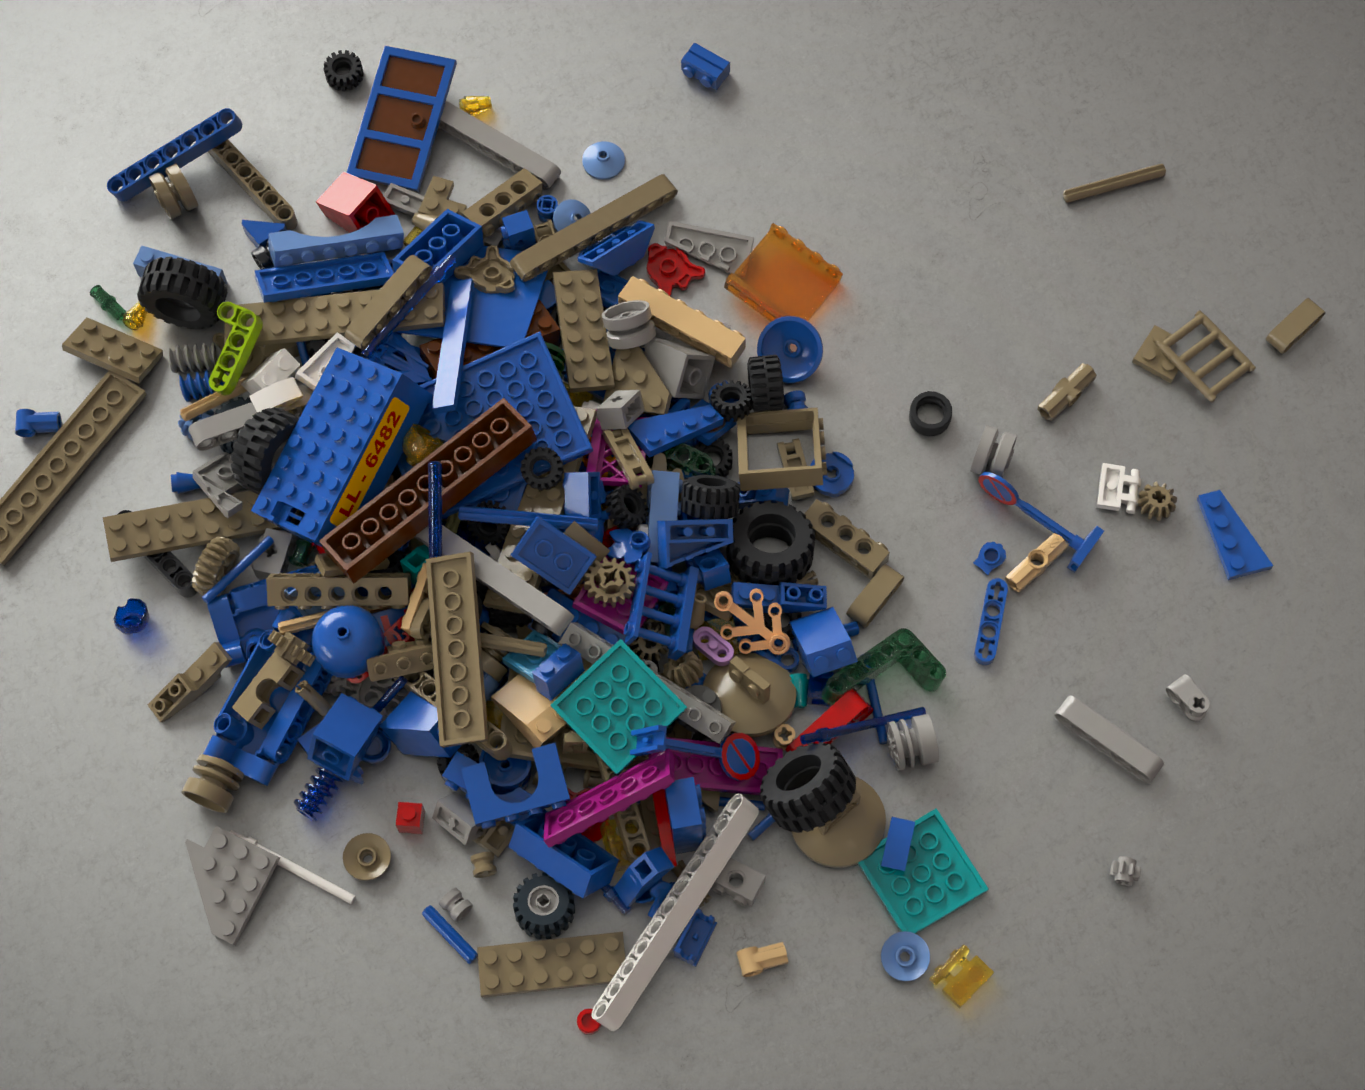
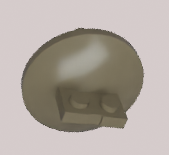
M756 653L734 654L733 659L726 666L715 664L708 672L703 686L709 687L720 698L722 713L736 721L730 734L744 733L750 737L770 734L788 721L795 708L796 687L790 681L792 680L790 672Z
M856 777L855 794H853V799L850 803H847L846 809L842 813L840 812L836 815L837 818L809 832L804 830L802 833L791 832L799 849L818 864L834 868L856 865L858 862L867 859L875 851L884 836L886 814L883 803L877 792L868 783Z

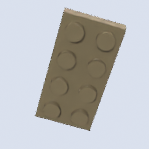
M88 317L83 320L62 344L63 351L136 383H140L163 357L162 349Z

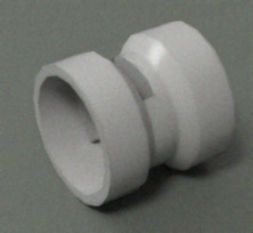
M457 888L451 889L439 902V905L444 910L450 912V917L455 922L463 919L473 907L469 900H464L462 893Z

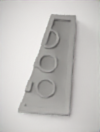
M669 221L664 243L745 280L754 237Z

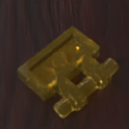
M964 944L958 950L954 949L949 954L950 958L943 965H939L934 970L935 973L929 978L934 985H937L941 980L948 983L942 989V992L959 1009L994 974V971L977 955L969 962L965 956L970 950ZM958 964L963 969L954 977L950 971Z

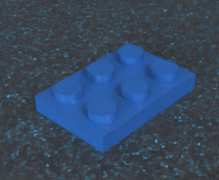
M539 516L535 518L511 553L513 558L569 595L597 557L594 553Z

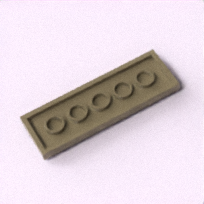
M597 269L553 272L563 351L566 354L565 366L569 393L614 389L615 383L607 332L602 320L603 306Z
M623 932L477 947L480 993L483 998L609 984L626 959Z

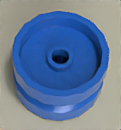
M482 750L479 763H486L495 794H507L518 787L523 790L526 789L531 778V761L510 757L506 760H497Z

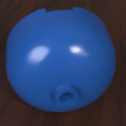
M344 605L329 610L318 620L312 633V649L316 659L328 673L339 678H356V676L368 671L367 659L383 655L385 636L379 622L370 612L358 606Z

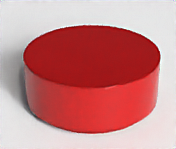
M584 1009L577 1017L579 1030L587 1035L595 1034L601 1028V1024L592 1018L593 1009Z

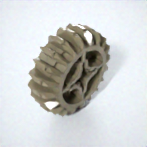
M218 536L207 544L205 550H202L201 556L198 557L199 560L193 572L192 586L195 591L204 596L239 563L240 547L237 543L229 538Z

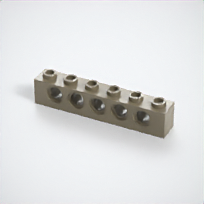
M271 573L266 578L268 606H275V609L278 610L288 609L289 606H298V609H311L312 606H321L322 609H333L336 606L344 605L368 606L369 609H380L382 605H391L393 609H402L409 605V599L412 594L411 573H367L354 584L346 575L323 578L321 573ZM288 587L295 588L298 596H291L288 593ZM311 587L319 588L321 596H314L311 592ZM341 587L345 592V596L336 595L334 588ZM381 587L390 588L392 595H383ZM357 588H366L368 596H361Z

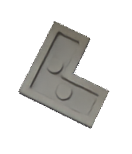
M433 176L418 213L440 216L446 209H449L461 215L467 209V206L449 200L454 188V181Z
M1154 325L1134 356L1132 363L1172 383L1179 370L1155 345L1157 341L1161 339L1164 341L1172 334Z

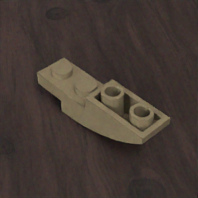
M214 642L183 674L178 673L147 704L160 722L166 721L210 688L222 676L220 672L232 661V658L219 642Z

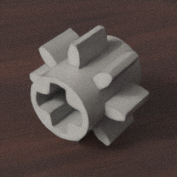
M1119 857L1118 862L1113 861L1110 875L1115 876L1114 881L1116 883L1131 886L1133 885V880L1138 881L1140 879L1141 867L1136 866L1137 861L1133 858Z

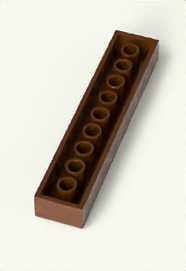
M502 398L320 539L319 542L324 551L353 584L535 443L537 438L532 426Z

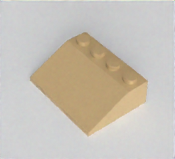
M582 658L585 671L551 701L538 693L535 684L520 674L493 694L491 699L534 748L544 746L569 726L550 705L593 664Z

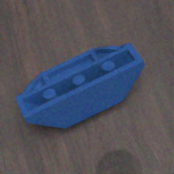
M641 220L634 222L631 226H625L580 251L577 257L578 262L592 269H597L598 272L608 274L609 276H616L622 270L634 265L644 257L655 226Z

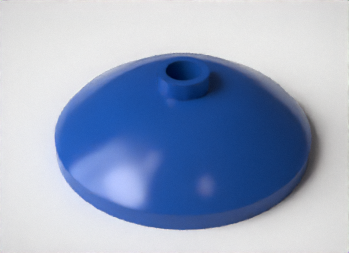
M783 316L773 320L763 329L757 343V355H777L781 363L783 382L796 383L807 379L818 369L823 357V343L820 334L810 322L796 316ZM791 344L796 345L797 350L795 352L790 349Z

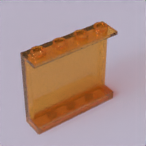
M772 223L768 233L735 273H731L727 277L724 288L770 322L783 316H796L809 321L840 283L843 273L836 265L825 261L818 252L807 248L803 241L795 239L788 234L784 227Z

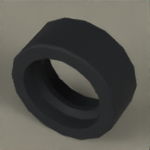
M927 391L920 393L913 399L910 405L909 421L918 433L924 436H936L942 434L948 428L952 418V406L943 394ZM935 404L943 410L944 417L939 423L927 424L918 418L917 411L921 405Z

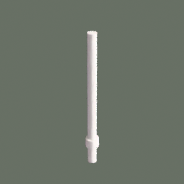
M234 830L229 832L280 857L277 864L280 867L349 904L354 902L356 896L258 844V840L250 836L247 838Z

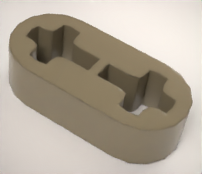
M429 598L422 600L411 623L410 631L415 639L427 640L431 636Z

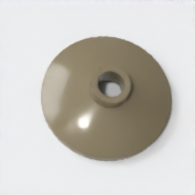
M363 833L355 836L347 843L343 851L345 869L352 877L358 880L368 881L380 877L387 870L391 861V851L387 842L379 835L373 833ZM366 856H372L371 862H364Z

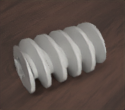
M211 342L210 349L207 348L205 343L202 344L200 350L196 343L193 345L192 350L189 349L188 344H185L183 351H181L179 345H176L175 351H172L171 348L169 349V361L173 373H177L179 368L181 372H186L188 368L191 372H195L196 368L199 371H204L205 366L209 371H212L218 360L214 342Z

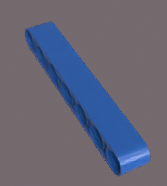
M230 108L218 111L111 177L107 182L108 191L121 202L130 200L152 186L149 176L159 172L165 178L167 177V167L176 163L179 168H182L240 132L243 125L241 119Z

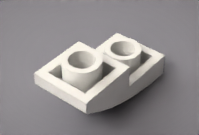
M291 377L267 386L249 397L256 411L261 412V410L267 408H279L281 406L286 408L304 396L295 378Z

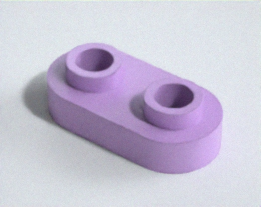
M700 627L694 632L693 644L695 648L714 664L726 666L733 659L734 649L732 645L712 628ZM707 639L709 642L702 643L701 640ZM724 653L726 656L721 658L718 655Z

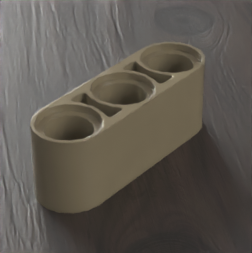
M1307 298L1268 334L1265 340L1281 354H1284L1312 329L1326 312L1310 298Z
M884 564L851 604L846 615L866 628L897 591L905 577L887 564Z

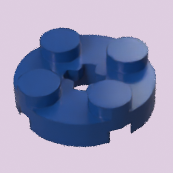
M840 452L827 453L826 460H822V462H826L827 471L832 472L836 470L837 477L829 478L828 474L824 475L823 485L813 486L816 491L831 498H836L840 494L845 493L854 481L853 464L846 455ZM815 459L812 461L810 466L815 465Z

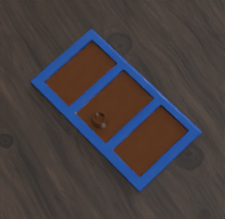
M384 46L346 173L368 182L387 186L393 183L405 189L419 192L457 65L455 59Z

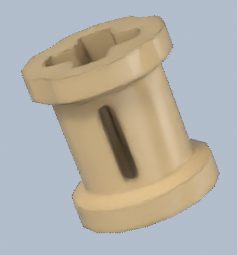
M782 724L774 731L773 737L774 746L785 751L787 746L795 739V730L788 724ZM781 734H785L788 740L783 741V737H781Z

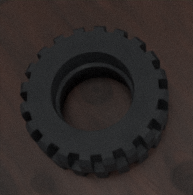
M160 257L152 260L145 267L137 297L145 311L153 314V317L157 319H162L164 322L175 324L178 327L204 329L205 327H212L219 321L217 309L220 304L225 302L228 289L221 276H217L216 272L207 269L202 264L199 265L194 261L184 260V258Z
M267 408L252 415L253 418L248 419L244 423V428L239 430L237 441H234L233 444L234 451L231 453L233 475L242 487L258 495L300 418L280 408Z
M771 500L764 501L762 504H759V502L753 503L750 508L744 507L740 510V514L733 517V543L728 544L726 548L728 564L731 566L734 574H740L739 578L745 583L749 581L754 584L778 586L781 582L796 583L797 579L801 580L812 566L815 531L811 521L806 519V515L802 511L797 512L796 507L790 504L786 506L784 502L780 501L771 503ZM774 537L786 542L790 547L781 552L768 553L757 549L751 543L760 538Z
M822 742L818 744L808 743L807 746L801 745L794 751L790 750L783 758L775 761L773 767L767 770V775L763 777L760 786L761 800L779 827L790 832L802 833L803 830L809 832L816 827L824 826L830 820L833 821L837 818V814L842 813L846 809L847 803L851 802L853 794H855L856 777L836 747Z

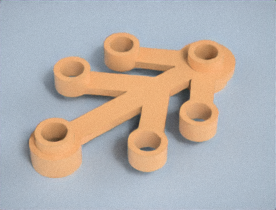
M753 589L749 594L750 601L753 603L754 617L735 604L729 592L721 591L715 595L714 605L719 611H730L747 624V626L732 627L729 624L723 625L720 630L723 639L730 640L737 636L760 634L766 639L754 642L747 638L742 639L739 642L741 653L748 654L751 651L769 649L773 654L781 655L789 650L790 638L786 633L782 632L780 616L782 614V607L778 603H771L768 606V614L772 617V632L764 624L762 607L764 595L760 589ZM759 593L761 598L755 600L752 598V595ZM722 596L727 597V599H728L727 603H725V604L720 603V602H719L720 597H722ZM777 607L779 608V612L777 614H773L770 611L771 608ZM730 629L732 633L726 636L723 634V631ZM776 639H781L783 644L776 646L774 642ZM743 643L750 644V648L747 650L742 649L741 646Z

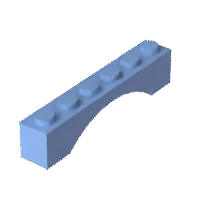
M390 215L377 217L363 228L340 236H309L291 230L269 233L268 249L274 266L282 267L403 248L404 232L398 216Z

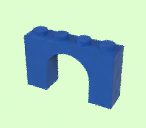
M555 743L532 749L538 771V785L535 792L522 802H505L495 795L485 762L461 768L477 827L482 826V829L495 827L498 821L505 820L506 823L519 820V816L529 813V816H536L544 813L543 809L552 807L553 810L567 806L566 802L571 799Z

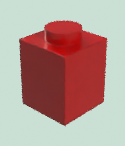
M398 802L396 827L399 833L423 834L425 820L423 804Z

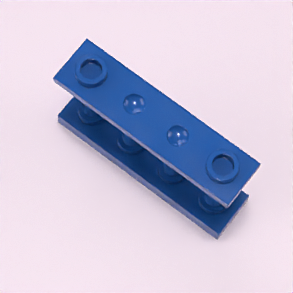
M647 552L642 558L637 560L634 568L637 574L629 621L624 627V635H626L625 644L630 645L635 639L641 637L666 645L667 649H669L668 658L678 660L686 653L699 568L690 566L686 571L678 574L651 565L652 553ZM651 574L677 583V586H679L678 594L648 586V575ZM645 594L673 603L674 607H676L675 614L672 616L643 606ZM645 616L670 624L672 628L671 636L641 628V617Z

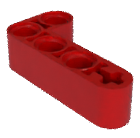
M851 689L793 740L785 751H794L801 745L807 746L808 743L818 744L822 742L832 744L855 722L861 723L874 709L858 691Z

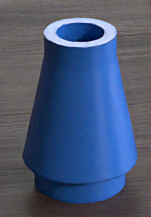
M181 472L171 474L172 492L181 494L201 488L193 479V474Z

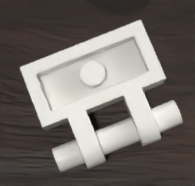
M1103 463L1096 508L1119 511L1121 503L1127 505L1126 512L1128 514H1135L1139 500L1137 496L1138 488L1141 487L1140 470L1132 469L1131 476L1124 475L1125 466ZM1123 485L1129 487L1128 494L1122 493Z

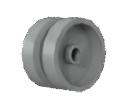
M642 300L622 302L611 306L602 313L604 328L608 330L607 339L610 347L613 349H629L646 344L655 338L656 329L654 322L650 320L652 313L648 302Z
M986 425L970 471L981 475L986 471L990 463L991 468L989 472L1003 478L1015 449L1013 448L1017 435L1006 431L998 444L996 443L999 434L998 428Z

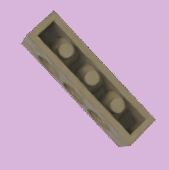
M524 168L463 211L461 216L482 226L483 239L489 237L496 229L503 225V217L524 211L542 197L543 182Z
M816 499L804 513L806 519H809L813 525L815 539L870 580L888 562L890 552L883 543L875 542L865 530L857 529L846 516H840L834 512V509L828 503H822ZM824 522H830L833 524V526L827 528L824 527L822 524ZM843 535H847L851 539L849 541H844L840 537ZM864 548L867 549L869 553L861 554L858 550Z

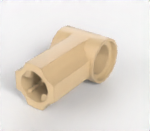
M783 942L761 948L756 946L748 947L736 953L743 977L755 976L762 973L765 969L788 964L787 952Z

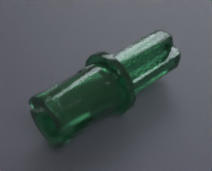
M96 285L90 290V296L101 305L102 310H107L116 320L122 321L127 312L116 302L114 296H110L100 285Z

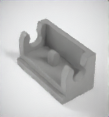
M456 791L437 801L432 819L464 845H468L469 842L483 834L479 829L480 827L475 825L470 803Z

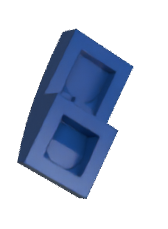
M891 817L881 866L905 871L915 821Z

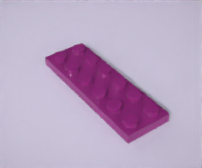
M666 737L667 739L718 748L721 743ZM757 746L760 753V764L757 772L748 780L739 781L730 778L723 771L718 758L671 750L674 754L675 780L694 777L695 785L700 784L701 790L760 795L762 779L767 775V770L775 765V761L783 758V749ZM660 752L648 754V759Z
M666 749L566 802L567 806L547 812L544 825V842L550 848L555 844H561L572 835L584 832L591 825L605 821L610 815L626 810L631 804L647 799L652 793L668 788L675 782L674 754L670 749Z

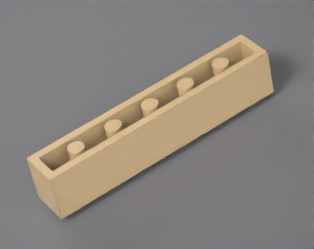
M632 276L618 295L619 303L634 300L648 302L652 313L650 320L654 322L655 327L701 352L716 356L715 360L731 369L746 348V338L739 331L728 329L722 322L708 318L702 311L688 307L680 299L675 300L668 296L664 290H657L650 286L644 279H637Z

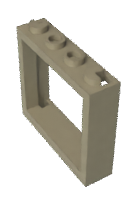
M818 407L753 412L748 416L744 414L745 418L742 420L740 417L737 418L738 465L741 491L823 485V476L827 475L826 462H822V460H826L825 446L820 445H825L824 431H819L824 430L823 418H818ZM813 430L815 465L749 470L748 434Z

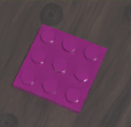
M606 555L605 557L608 562H612V558ZM624 558L616 559L617 564H620V562L624 561ZM625 563L624 568L631 567L632 570L630 575H635L636 580L637 572H635L634 570L635 564ZM648 575V586L664 591L667 589L669 582L660 577ZM583 587L573 602L572 607L624 635V627L629 621L633 591H631V598H625L623 605L617 601L616 606L613 608L611 603H607L606 607H603L602 601L595 604V597L588 598V590H584ZM645 594L643 606L654 609L660 599ZM641 617V628L647 621L648 617Z

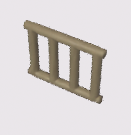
M1199 310L1194 315V319L1166 340L1162 341L1161 339L1157 341L1155 345L1204 397L1212 403L1217 398V394L1247 371H1254L1256 367ZM1202 324L1210 334L1181 356H1178L1170 347ZM1215 340H1218L1226 349L1194 373L1185 363ZM1233 355L1241 365L1209 389L1201 379Z

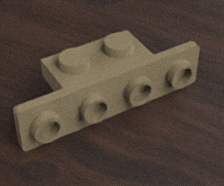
M430 637L427 640L415 639V641L393 642L391 646H386L387 654L375 656L366 661L371 682L434 669L432 638Z

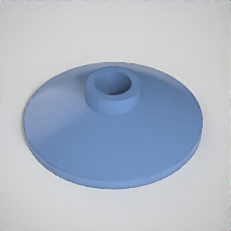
M601 141L592 144L585 150L582 163L585 171L590 176L606 180L617 176L622 171L625 165V156L621 148L616 144Z
M565 200L554 211V227L558 232L576 222L575 216L580 220L591 214L586 205L578 200Z
M907 931L898 932L885 941L881 950V962L885 971L891 977L900 981H912L919 978L927 970L930 962V951L926 942L919 935ZM903 952L908 953L910 956L906 962L900 958Z

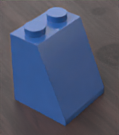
M834 607L789 622L802 664L813 677L858 662L852 641Z
M412 691L379 725L398 750L405 755L451 758L461 747V745L440 747L437 708Z
M341 693L314 731L307 759L349 781L380 729L379 725L382 722L383 715L377 710L359 703L355 698Z

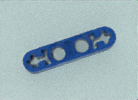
M1000 578L992 579L988 583L974 652V658L980 665L991 664L996 656L1008 592L1007 583ZM995 586H999L1001 590L997 600L993 599V589ZM995 606L999 609V614L997 616H990L987 613V608ZM991 627L995 630L996 634L994 637L988 638L983 634V629ZM985 643L989 644V655L987 658H983L981 654Z

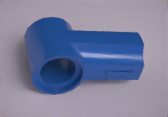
M19 409L16 411L15 434L20 437H33L36 433L57 432L62 427L59 411L35 412L31 409Z

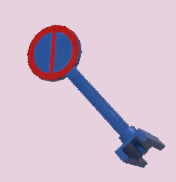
M983 472L978 477L980 486L992 498L1006 505H1016L1025 514L1051 532L1059 534L1069 543L1068 546L1076 550V552L1072 556L1067 568L1074 573L1104 532L1103 529L1096 526L1085 539L1077 534L1075 536L1041 511L1021 500L1014 487L1002 477L991 472Z
M662 725L631 731V736L637 737L636 749L630 750V755L642 756L670 749L719 759L723 771L730 778L737 781L748 780L755 775L759 768L760 753L757 744L749 735L744 733H733L727 736L721 743L720 748L667 739V726Z

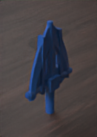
M398 332L386 333L387 337L381 338L380 344L376 342L374 346L371 345L367 350H364L369 353L370 358L368 360L396 369L417 384L432 380L428 374L429 365L422 361L416 350ZM397 352L406 358L407 361L396 356L394 353Z

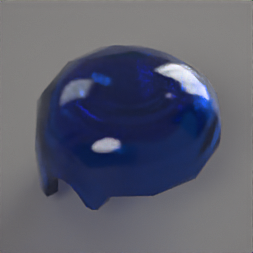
M129 598L126 605L118 606L113 618L116 629L128 635L145 629L149 622L146 603L141 599Z

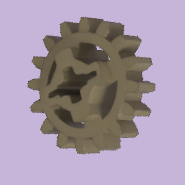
M604 557L603 563L596 560L594 567L590 566L584 576V590H588V598L594 596V603L597 604L599 601H602L603 607H606L607 603H611L614 608L617 601L623 605L625 598H631V591H634L635 575H630L632 568H624V561L617 564L616 558H613L612 562H608L607 558Z
M273 629L267 638L277 646L274 650L277 654L296 666L301 661L310 667L316 659L313 654L307 651L310 645L288 631L285 635H282Z

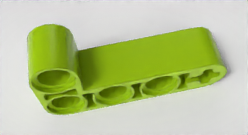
M223 302L217 309L219 319L232 326V330L209 378L211 389L224 396L230 395L235 390L263 327V321L258 315L232 302ZM234 309L233 316L227 319L228 311ZM254 318L253 324L246 327L248 319ZM244 338V344L241 347H237V342ZM235 358V364L228 368V362ZM220 382H225L224 386L219 385Z

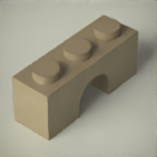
M274 652L232 708L246 721L262 730L276 711L269 702L271 693L278 687H284L291 692L305 672Z

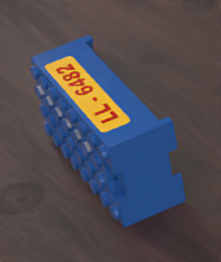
M337 347L251 511L287 532L322 547L319 542L320 539L383 491L428 404L432 406L434 395L398 371ZM297 509L305 513L303 518L295 514ZM293 517L301 521L299 526L291 523Z

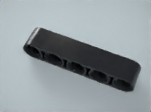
M122 510L118 514L129 513L132 511ZM171 551L160 553L155 557L152 555L144 556L181 596L189 598L197 593L192 586V573ZM176 566L173 571L167 572L169 567ZM191 581L187 587H181L184 582Z

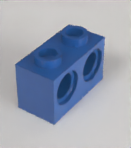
M718 548L685 560L687 569L690 566L699 568L697 584L700 583L705 591L731 583L729 564Z

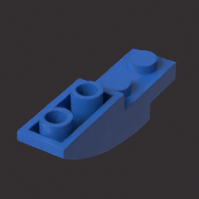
M733 582L731 585L733 602L741 608H751L752 612H754L753 603L750 601L749 594L751 590L756 588L760 589L764 595L762 601L763 613H768V606L771 603L780 604L782 613L810 612L827 608L826 586L781 582L779 586ZM754 593L752 598L758 600L761 598V595ZM773 607L770 611L771 613H778L779 608Z

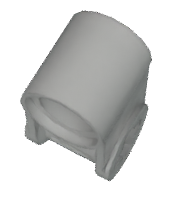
M1184 674L1166 688L1168 697L1190 720L1200 721L1205 717L1210 701L1188 675Z

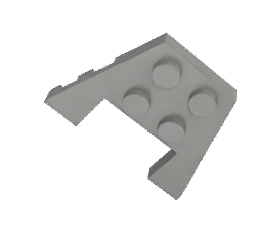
M223 452L193 470V479L223 515L229 518L242 510L243 502L231 495L241 489L242 486L233 475L231 454Z

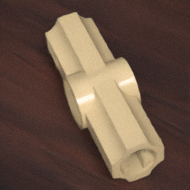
M1053 533L1037 549L1030 551L1028 557L1005 577L1008 586L1014 591L1020 592L1037 576L1042 575L1045 569L1068 548L1065 540L1059 534ZM1038 560L1042 565H1034L1031 561Z

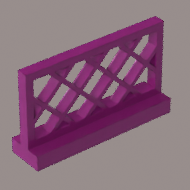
M638 417L636 420L644 419V418H649V417ZM596 419L591 439V446L594 451L589 453L586 472H600V480L603 481L604 486L628 485V480L623 471L619 472L615 468L619 465L617 460L609 463L605 459L613 454V452L604 440L603 431L605 430L601 429L600 421ZM638 446L646 461V453ZM609 470L614 474L611 478L602 477Z

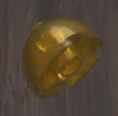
M413 424L407 430L402 442L403 452L407 456L406 461L413 467L444 444L438 437L434 439L430 436V431L418 424Z

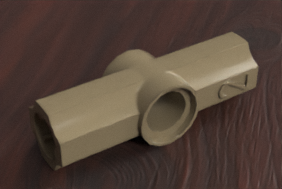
M1082 363L1069 377L1062 378L1053 388L1052 393L1038 405L1037 410L1040 412V415L1045 420L1052 421L1067 406H1072L1081 396L1082 391L1096 379L1097 374L1094 372V369L1090 365Z

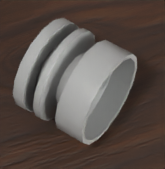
M928 714L912 717L911 728L909 729L904 719L899 720V730L895 721L887 722V744L897 770L905 769V759L909 768H913L915 756H918L922 765L939 762L936 734Z

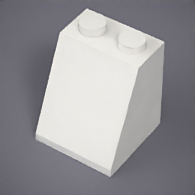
M283 348L272 353L241 385L252 395L279 381L291 377L295 378L296 372L301 368V365Z

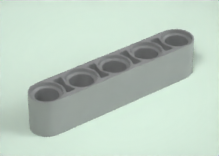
M1068 696L1054 714L1060 723L1145 783H1151L1164 766V762L1159 756L1073 696Z

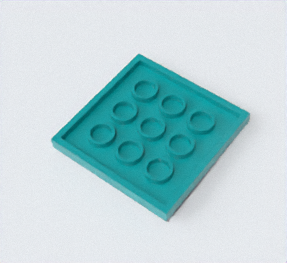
M621 639L550 705L616 775H619L637 757L630 755V750L636 749L637 737L631 736V731L655 725L667 726L668 728L688 709Z
M937 808L915 820L905 871L881 866L887 837L881 840L875 851L867 859L858 862L859 867L900 932L907 931L917 934L989 890Z

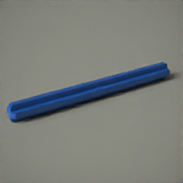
M460 506L458 513L460 520L531 526L535 518L539 516L557 529H567L574 520L589 532H597L599 526L597 518Z

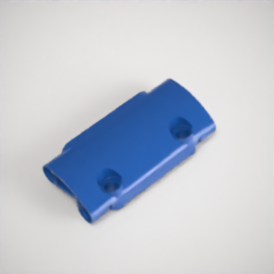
M315 564L287 573H317L319 568ZM266 579L230 590V593L216 596L207 604L218 641L232 658V661L225 668L247 662L253 652L250 647L258 643L264 631L274 629L272 624L280 610L275 609V606H268ZM288 587V593L295 588ZM359 587L357 589L361 596H368L366 588ZM289 606L287 609L303 617L295 606Z
M287 609L280 610L272 627L275 631L279 632V622L299 618L300 616ZM314 628L291 633L310 645L307 651L314 655L312 649V633ZM271 629L261 634L249 660L214 721L213 727L217 734L216 736L212 735L203 752L204 755L217 757L229 762L242 771L245 776L267 787L279 764L285 763L290 757L298 742L297 739L302 735L315 710L295 692V688L301 689L298 684L306 680L322 696L333 676L320 665L317 659L314 660L310 667L299 661L297 666L305 672L291 692L284 687H278L271 693L269 702L276 711L262 730L246 721L232 706L275 652L274 650L277 646L267 639L273 631Z

